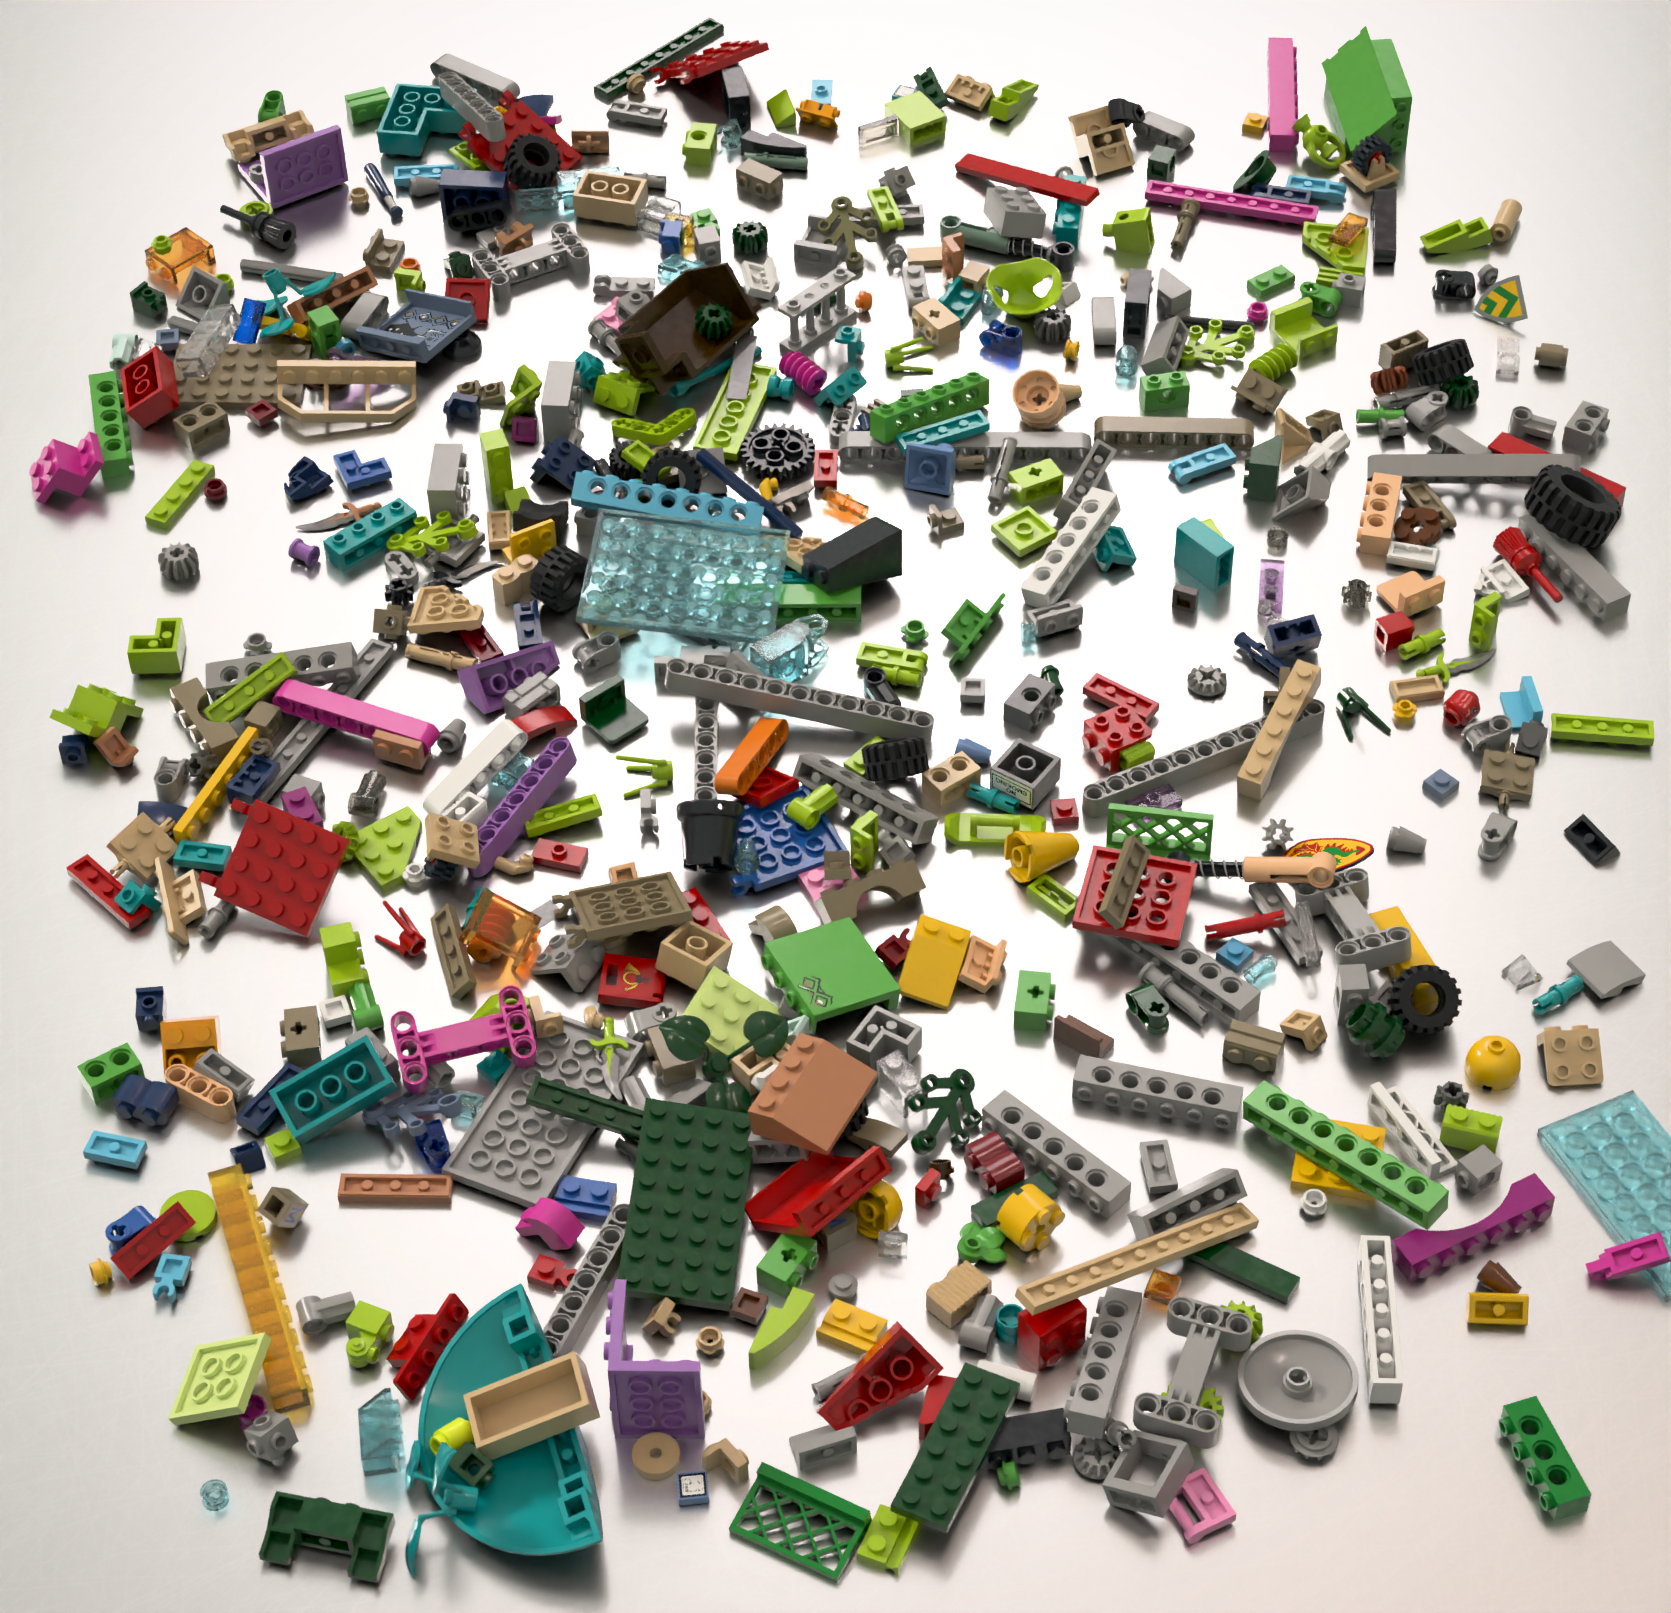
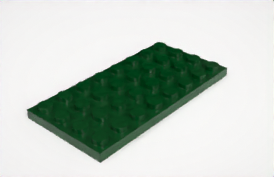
M646 1098L617 1278L627 1280L626 1296L662 1301L667 1297L677 1304L730 1311L729 1309L732 1307L752 1156V1147H749L748 1138L752 1131L748 1113Z

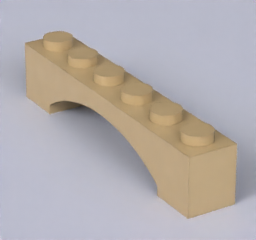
M1297 659L1237 774V793L1259 801L1262 800L1271 782L1280 753L1294 724L1307 704L1312 702L1321 685V667Z

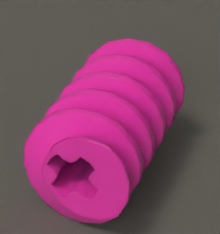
M788 352L782 356L779 362L780 373L786 377L794 378L795 384L809 395L816 394L827 380V372L816 365L815 362L809 360L802 352Z

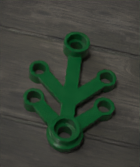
M959 1068L954 1070L950 1077L938 1078L934 1074L926 1075L920 1082L921 1088L925 1092L931 1093L936 1089H950L947 1096L925 1097L923 1094L917 1093L908 1100L910 1110L916 1113L923 1109H938L926 1130H922L912 1137V1149L919 1155H926L931 1152L936 1146L935 1136L947 1117L951 1130V1143L957 1148L968 1144L970 1136L961 1126L956 1105L959 1097L964 1111L963 1123L969 1128H974L982 1121L980 1112L974 1109L970 1094L975 1088L972 1074L965 1069ZM915 1100L919 1101L920 1106L916 1104ZM970 1115L973 1116L975 1122L970 1119ZM958 1135L961 1136L962 1142L958 1139Z

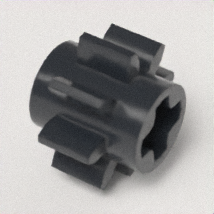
M395 578L389 582V585H385L386 592H384L386 602L391 601L392 605H400L403 608L410 601L414 600L413 584L407 585L406 579Z

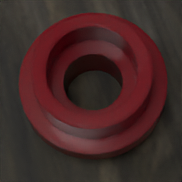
M214 478L205 483L204 495L207 498L218 500L227 494V486L221 479Z

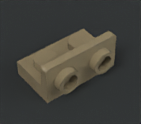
M378 228L375 234L371 236L367 248L363 250L362 260L365 261V266L368 265L372 272L391 274L405 250V242L384 238L383 229Z
M1248 368L1237 387L1234 385L1230 387L1231 390L1236 392L1235 398L1244 403H1247L1249 400L1254 403L1252 407L1262 413L1267 410L1274 414L1288 391Z

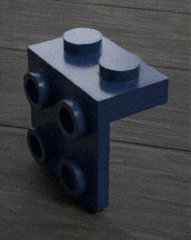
M559 434L552 444L547 442L540 452L543 454L542 459L538 457L533 463L531 469L534 471L529 479L537 484L547 473L572 491L576 472H582L583 470L592 471L595 466V459Z

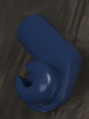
M866 413L860 414L858 417L859 424H856L857 428L854 429L852 427L851 431H870L869 415Z

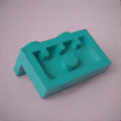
M957 277L953 283L948 285L947 291L943 296L939 297L938 301L960 319V325L963 326L982 301V293L962 288V278Z
M853 365L827 385L813 400L818 406L824 402L828 404L833 402L838 407L864 387L867 381Z
M1110 525L1093 550L1101 571L1107 572L1112 562L1133 566L1137 560L1122 527Z

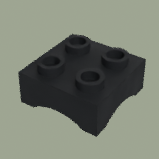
M522 499L518 511L513 512V532L552 519L555 522L557 536L562 532L569 520V501H559L555 504L543 505L531 499Z

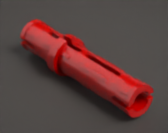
M1284 910L1261 915L1258 912L1254 913L1252 917L1204 925L1205 932L1210 933L1206 934L1207 941L1210 942L1252 932L1260 934L1263 933V930L1285 927L1287 924L1284 918Z

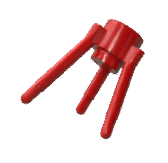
M384 900L382 902L383 906L403 929L399 935L400 945L378 934L374 938L397 950L402 956L407 955V953L411 956L418 955L425 948L426 939L420 934L402 907L398 909L402 916L401 918L390 904Z

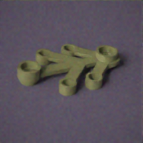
M839 196L832 201V212L829 216L818 222V230L823 235L829 234L831 226L840 217L841 223L830 237L824 238L822 243H831L835 246L844 234L848 249L846 265L850 270H859L862 268L864 260L863 255L856 249L853 233L865 238L869 243H874L878 240V233L875 228L866 229L850 221L849 215L860 219L864 225H870L874 221L873 213L870 210L861 211L853 207L850 198Z

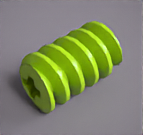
M1280 343L1255 360H1252L1248 368L1273 381L1296 367L1298 356L1291 346L1286 343Z

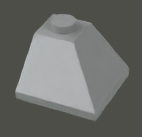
M1311 466L1279 485L1276 489L1272 518L1277 521L1310 510L1319 504H1324L1330 496L1331 482L1314 466Z

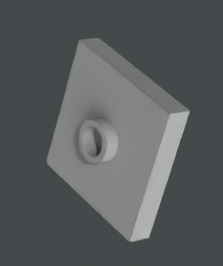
M723 447L705 448L725 465ZM701 449L683 450L682 452L687 451L689 456H694L696 459V454ZM696 461L697 465L701 467L700 472L702 474L698 495L701 492L712 495L728 494L727 485L699 461ZM678 469L680 488H683L686 478L684 473Z

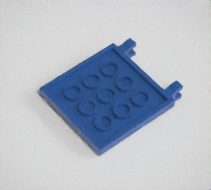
M802 785L763 808L750 803L743 805L745 808L744 817L741 823H739L736 862L743 875L731 877V882L734 885L731 887V892L735 898L744 895L750 887L757 892L797 878L798 874L823 866L824 851L848 850L824 813L821 814L818 823L810 830L805 829L786 815L788 805L793 799L797 797L804 799L811 794L807 786Z

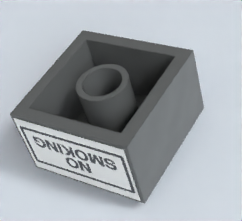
M1017 738L991 766L990 789L996 788L1001 791V794L1019 799L1021 805L1033 810L1060 780L1061 758Z

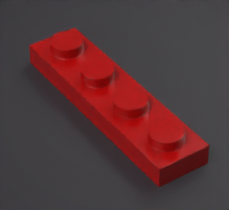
M88 854L66 867L68 875L129 930L151 916L150 909L144 904H141L134 914L131 915L116 903L114 899L124 886Z

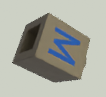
M271 1187L257 1211L278 1227L295 1228L309 1204L288 1188Z
M846 1208L814 1234L827 1253L857 1238V1225L859 1224L857 1216L851 1209L848 1210Z

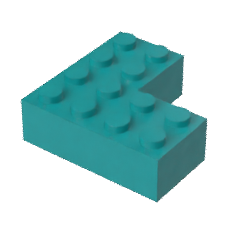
M396 83L377 130L379 153L421 156L430 131L459 133L463 130L462 126L467 121L441 97L440 86Z

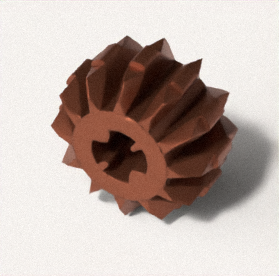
M1404 366L1372 372L1370 374V385L1373 393L1378 395L1407 388L1409 386L1408 372Z

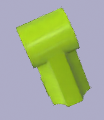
M829 784L821 785L804 799L800 797L793 799L788 805L786 815L805 829L810 830L818 823L821 814L838 802V795Z

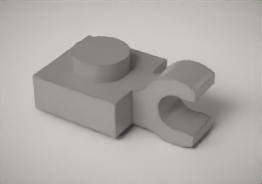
M640 789V832L644 833V828L650 825L654 827V832L658 833L659 821L656 816L652 815L657 814L656 799H651L650 789Z
M885 828L878 832L879 840L885 846L879 852L888 865L902 858L907 862L916 856L901 836L897 835L894 838L891 833L888 834Z

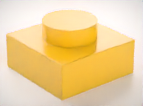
M1248 112L1242 123V131L1262 135L1268 124V116Z

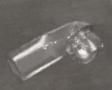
M1263 599L1260 605H1257V612L1266 625L1269 626L1288 621L1273 614L1271 611L1273 604L1270 600Z

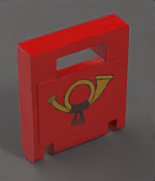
M605 953L597 1003L642 1009L663 1003L667 975L655 968L657 960ZM607 974L617 977L616 986L606 985Z

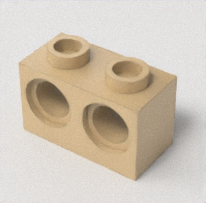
M961 751L922 773V792L939 808H942L967 794L968 789L973 790L970 787L972 782L981 785V768Z

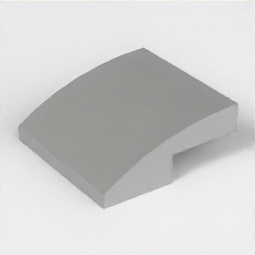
M1611 940L1581 951L1566 963L1601 999L1619 995L1623 987L1642 983L1646 976Z

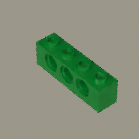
M1533 1396L1503 1405L1501 1418L1499 1419V1428L1501 1433L1509 1438L1517 1461H1521L1526 1469L1525 1472L1529 1484L1535 1486L1538 1491L1542 1508L1545 1511H1549L1553 1521L1587 1511L1592 1494L1538 1397Z

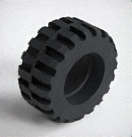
M1557 464L1548 465L1541 469L1524 498L1525 507L1529 510V514L1539 524L1545 526V529L1550 532L1552 531L1562 539L1568 540V542L1577 543L1583 547H1597L1603 544L1621 517L1619 501L1603 485L1598 484L1594 479L1583 475L1579 471H1574L1572 468L1562 467Z

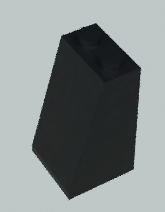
M877 516L871 517L804 554L801 567L803 578L827 592H833L902 576V529Z

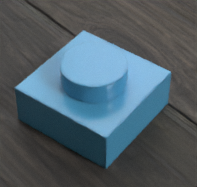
M1232 937L1216 952V960L1237 973L1253 958L1254 950Z

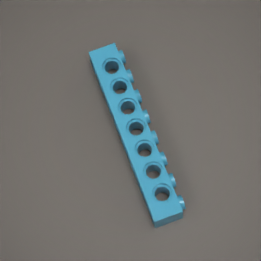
M588 470L576 472L571 495V506L759 539L764 507L760 506L757 502L747 501L746 503L736 502L737 500L731 497L714 498L712 494L704 492L698 495L690 493L689 490L684 488H676V490L667 489L662 484L645 485L640 480L630 479L629 481L619 480L620 478L614 475L603 477ZM594 487H601L604 492L596 495L591 490ZM623 491L627 494V497L618 499L615 497V494ZM641 496H648L651 501L644 504L639 502L638 499ZM665 500H671L674 503V506L671 508H665L662 505V502ZM693 504L698 509L695 512H688L685 507ZM711 509H718L721 514L713 517L708 512ZM740 513L744 516V519L742 521H735L732 515Z

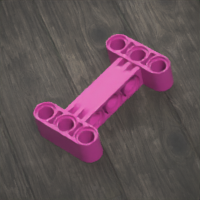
M508 985L500 990V1013L421 1032H418L415 1019L410 1012H396L391 1017L390 1026L406 1090L413 1094H419L427 1089L429 1080L426 1066L504 1047H509L515 1065L521 1068L532 1066L537 1058L536 1043L521 989L514 985ZM509 998H514L518 1001L514 1005L504 1003ZM515 1023H521L524 1025V1027L521 1030H514L511 1028V1026ZM400 1024L410 1025L405 1031L397 1029ZM412 1048L416 1050V1053L411 1056L403 1054L406 1049ZM521 1048H528L529 1050H531V1052L527 1055H520L517 1053V1051ZM413 1074L422 1075V1078L418 1081L409 1080V1077Z

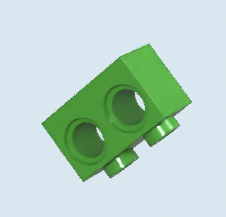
M328 305L307 312L312 348L322 360L336 358L333 354V349L342 339L339 319Z
M128 1042L77 1066L81 1082L95 1105L113 1097L128 1074L145 1078L142 1064Z

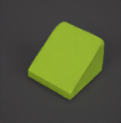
M525 486L504 492L505 506L510 510L512 518L513 512L519 509L520 501L522 499H531Z

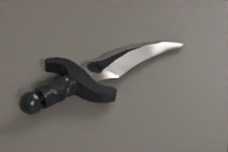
M494 560L466 566L459 571L452 572L449 575L443 571L433 572V578L438 579L428 582V584H424L422 587L445 585L450 588L462 587V581L459 579L466 578L483 568L504 561Z

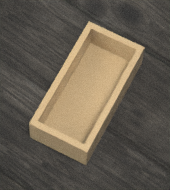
M575 1351L463 1395L476 1448L490 1461L600 1418L586 1364Z

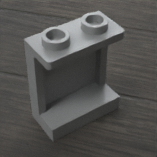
M809 214L807 217L808 226L802 239H796L793 244L794 262L835 269L847 246L845 236L843 234L835 246L831 243L823 244L822 240L833 234L841 223L840 218L831 226V232L823 235L819 233L818 222L826 219L828 216Z

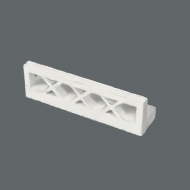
M1380 1081L1370 1085L1367 1103L1425 1177L1433 1181L1457 1169L1456 1160L1397 1086L1386 1090ZM1392 1097H1395V1099L1399 1102L1400 1106L1395 1102V1100ZM1441 1159L1446 1162V1165L1441 1166Z

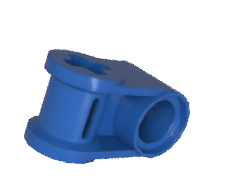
M144 1206L134 1207L127 1214L106 1227L105 1235L108 1241H110L109 1252L111 1256L157 1219Z

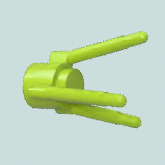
M923 337L897 346H891L890 349L884 350L886 367H893V371L905 370L932 373L934 371L933 368L900 365V363H904V356L932 350L933 346L902 350L923 341Z
M623 755L615 756L616 760L651 764L626 766V770L652 771V779H657V782L624 793L623 796L625 798L639 794L640 789L651 790L657 787L668 786L667 781H673L672 760L666 761V759Z

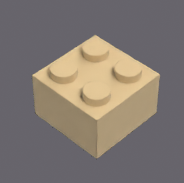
M687 921L661 942L655 968L688 985L690 988L698 990L713 966L721 971L727 969L733 942L693 921Z

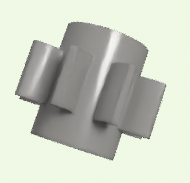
M1271 818V825L1268 827L1262 826L1265 836L1261 840L1270 841V849L1274 850L1276 845L1279 844V847L1285 850V843L1294 841L1290 837V832L1294 830V827H1286V819H1281L1279 824H1277L1276 820ZM1276 829L1282 830V833L1279 834L1280 839L1273 837L1277 833Z

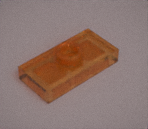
M1348 212L1329 234L1328 241L1349 248L1368 225V219Z

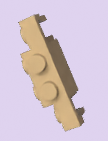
M298 110L222 134L225 147L230 150L232 159L235 162L245 163L250 161L251 157L256 156L255 153L306 136L315 131L312 123L305 116L304 111Z

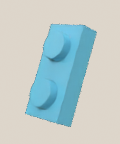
M94 1130L83 1150L85 1159L137 1169L148 1147L144 1140Z

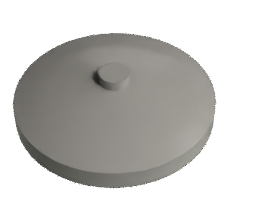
M1285 1330L1264 1336L1246 1350L1238 1367V1390L1245 1406L1260 1420L1280 1429L1312 1431L1330 1426L1350 1411L1358 1394V1370L1351 1355L1336 1341L1316 1332Z

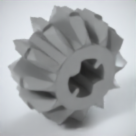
M180 541L177 545L170 543L168 548H162V552L158 554V564L162 575H166L168 580L176 578L177 581L180 578L188 580V575H195L196 570L199 568V558L195 548L191 547L189 543L182 545Z

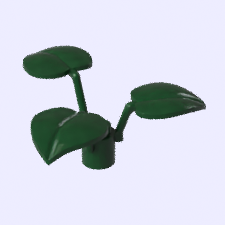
M768 1011L752 1013L745 1020L743 1026V1033L749 1042L725 1057L719 1053L709 1056V1048L704 1043L710 1037V1029L698 1017L691 1015L676 1016L659 1025L669 1051L677 1059L693 1061L701 1055L703 1049L704 1057H702V1060L704 1062L702 1064V1073L706 1078L715 1079L716 1081L706 1091L707 1107L748 1113V1109L751 1106V1097L748 1090L738 1082L728 1084V1080L722 1077L729 1068V1061L753 1046L755 1053L760 1057L773 1056L784 1046L789 1031L788 1022L783 1016Z

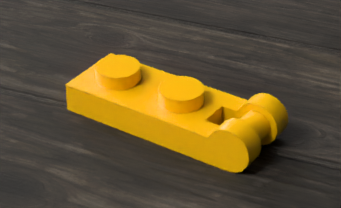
M254 314L252 322L260 325L259 329L263 330L267 326L279 322L280 319ZM294 323L290 329L281 333L292 337V334L295 333L297 337L311 342L309 327L303 324Z

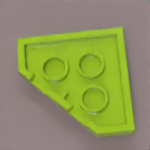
M1304 221L1302 242L1337 269L1365 274L1370 227Z
M406 806L358 831L359 845L352 858L382 892L405 881L402 875L406 866L412 861L416 849V841L422 830L421 819L409 806Z

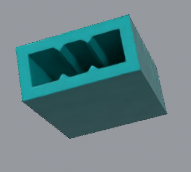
M1192 517L1176 527L1174 563L1212 592H1216L1231 582L1235 546L1196 517Z

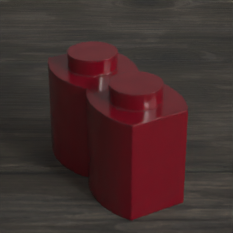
M993 1131L965 1145L964 1162L970 1171L974 1170L979 1175V1180L986 1190L989 1189L993 1194H996L1025 1180L1023 1164L1008 1149L1006 1143L996 1132Z

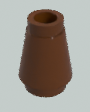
M1489 1260L1477 1276V1279L1482 1282L1481 1286L1495 1293L1518 1294L1522 1289L1499 1262L1495 1264Z

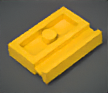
M835 1299L824 1316L821 1326L817 1328L816 1337L862 1355L867 1353L882 1337L888 1327V1320Z

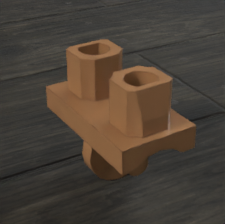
M571 130V146L577 152L609 153V130Z
M517 221L510 227L511 235L508 236L504 231L495 235V244L500 248L499 256L501 257L532 246L533 238L531 232L534 230V226L531 223L524 226Z

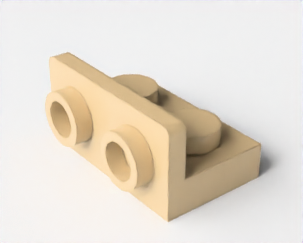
M958 73L945 92L947 98L980 112L988 99L991 100L996 97L992 86L988 83H980L969 75L963 76Z

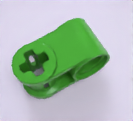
M271 90L265 94L262 105L258 110V123L285 115L286 108L281 91Z
M1305 281L1300 284L1301 297L1298 300L1309 297L1313 301V313L1324 317H1331L1335 314L1342 301V294L1337 289L1322 286L1311 281Z

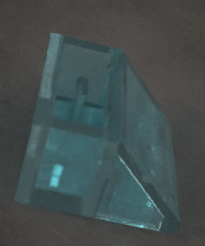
M384 1388L358 1409L361 1462L365 1477L401 1472L400 1460L406 1459L404 1441H402L404 1430L402 1415L400 1416L399 1399H393L391 1388Z

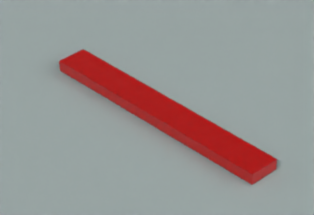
M967 153L955 164L956 171L1012 187H1023L1030 192L1088 207L1100 195L1099 189L1096 187Z

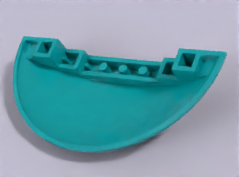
M521 1283L501 1293L477 1311L458 1330L433 1369L422 1399L418 1425L420 1461L422 1471L426 1477L432 1479L434 1477L436 1456L429 1445V1439L433 1437L434 1432L458 1417L469 1421L463 1397L464 1394L555 1359ZM577 1426L491 1460L496 1468L493 1472L496 1477L485 1490L481 1487L478 1489L475 1511L457 1510L456 1516L447 1515L461 1530L474 1539L492 1548L509 1553L534 1556L556 1555L585 1549L603 1542L600 1504L580 1427ZM477 1466L471 1467L469 1474L476 1475L480 1468ZM448 1467L446 1468L442 1481L468 1486L449 1471ZM427 1483L432 1493V1485ZM439 1487L437 1495L433 1496L442 1510L449 1509V1505L443 1504L445 1489Z

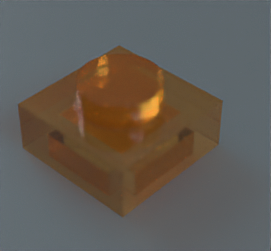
M1154 1268L1144 1290V1297L1168 1305L1176 1297L1182 1277Z

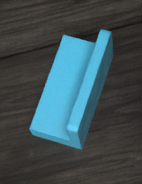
M1532 676L1521 677L1519 691L1500 693L1499 698L1505 716L1512 720L1511 731H1520L1523 722L1529 723L1531 720L1542 722L1544 711Z

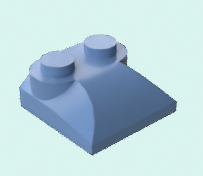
M907 443L904 488L950 495L955 479V449L946 443H941L937 446Z

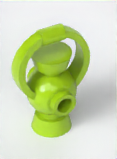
M1306 113L1292 126V129L1298 133H1303L1302 146L1314 163L1323 168L1337 169L1341 163L1345 162L1346 150L1344 144L1335 134L1329 132L1325 125H1311V120ZM1338 150L1339 157L1332 162L1327 161Z

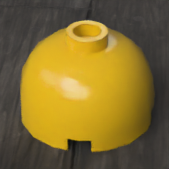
M1488 1035L1481 1037L1471 1045L1465 1059V1073L1470 1081L1483 1088V1085L1492 1087L1494 1091L1508 1089L1516 1083L1521 1071V1055L1514 1043L1500 1035Z
M880 1180L847 1207V1209H851L857 1216L859 1222L857 1230L866 1237L875 1239L889 1233L896 1227L902 1217L903 1205L896 1189L888 1182Z

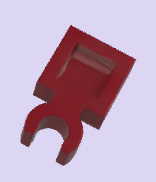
M909 928L904 929L898 938L892 934L875 950L877 956L892 970H895L905 961L911 941L907 938L910 932Z

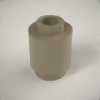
M1541 343V347L1536 346L1534 360H1538V365L1556 368L1566 366L1569 348H1563V345Z

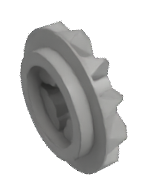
M1201 664L1199 668H1192L1191 673L1188 674L1187 683L1189 688L1195 693L1213 696L1224 691L1227 686L1226 673L1221 671L1220 667L1214 669L1211 664L1209 667H1204Z
M1333 1424L1312 1431H1290V1444L1294 1446L1296 1453L1304 1454L1306 1460L1309 1457H1317L1320 1460L1323 1456H1331L1333 1450L1337 1448L1338 1432ZM1315 1431H1318V1440L1315 1444L1310 1445L1309 1438L1315 1434Z
M1084 1437L1082 1442L1075 1446L1073 1460L1077 1470L1084 1476L1092 1479H1105L1121 1452L1118 1446L1111 1444L1106 1438L1098 1439L1092 1437L1087 1439ZM1095 1449H1098L1100 1454L1103 1455L1100 1464L1097 1463L1095 1456H1093Z

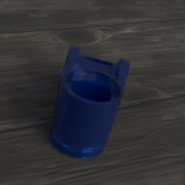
M993 320L989 324V328L979 334V341L988 349L996 350L1007 356H1017L1023 351L1022 330L1017 326Z
M438 1118L425 1123L426 1132L415 1136L419 1150L422 1151L428 1168L434 1173H442L443 1166L451 1156L445 1130L441 1120Z

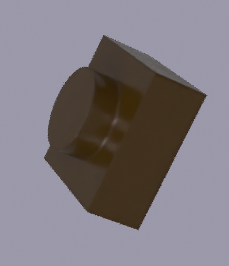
M1176 583L1173 588L1171 607L1195 613L1198 608L1199 589Z

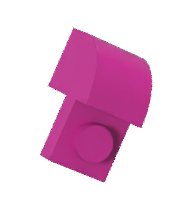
M543 1197L537 1201L534 1207H530L522 1213L521 1220L515 1227L520 1236L539 1234L552 1250L571 1248L585 1229L583 1224L567 1207L555 1200Z

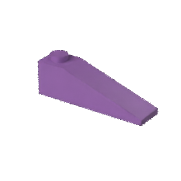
M552 640L458 670L457 673L465 696L483 714H487L504 708L503 697L507 691L514 690L527 677H532L540 671L547 675L560 664Z

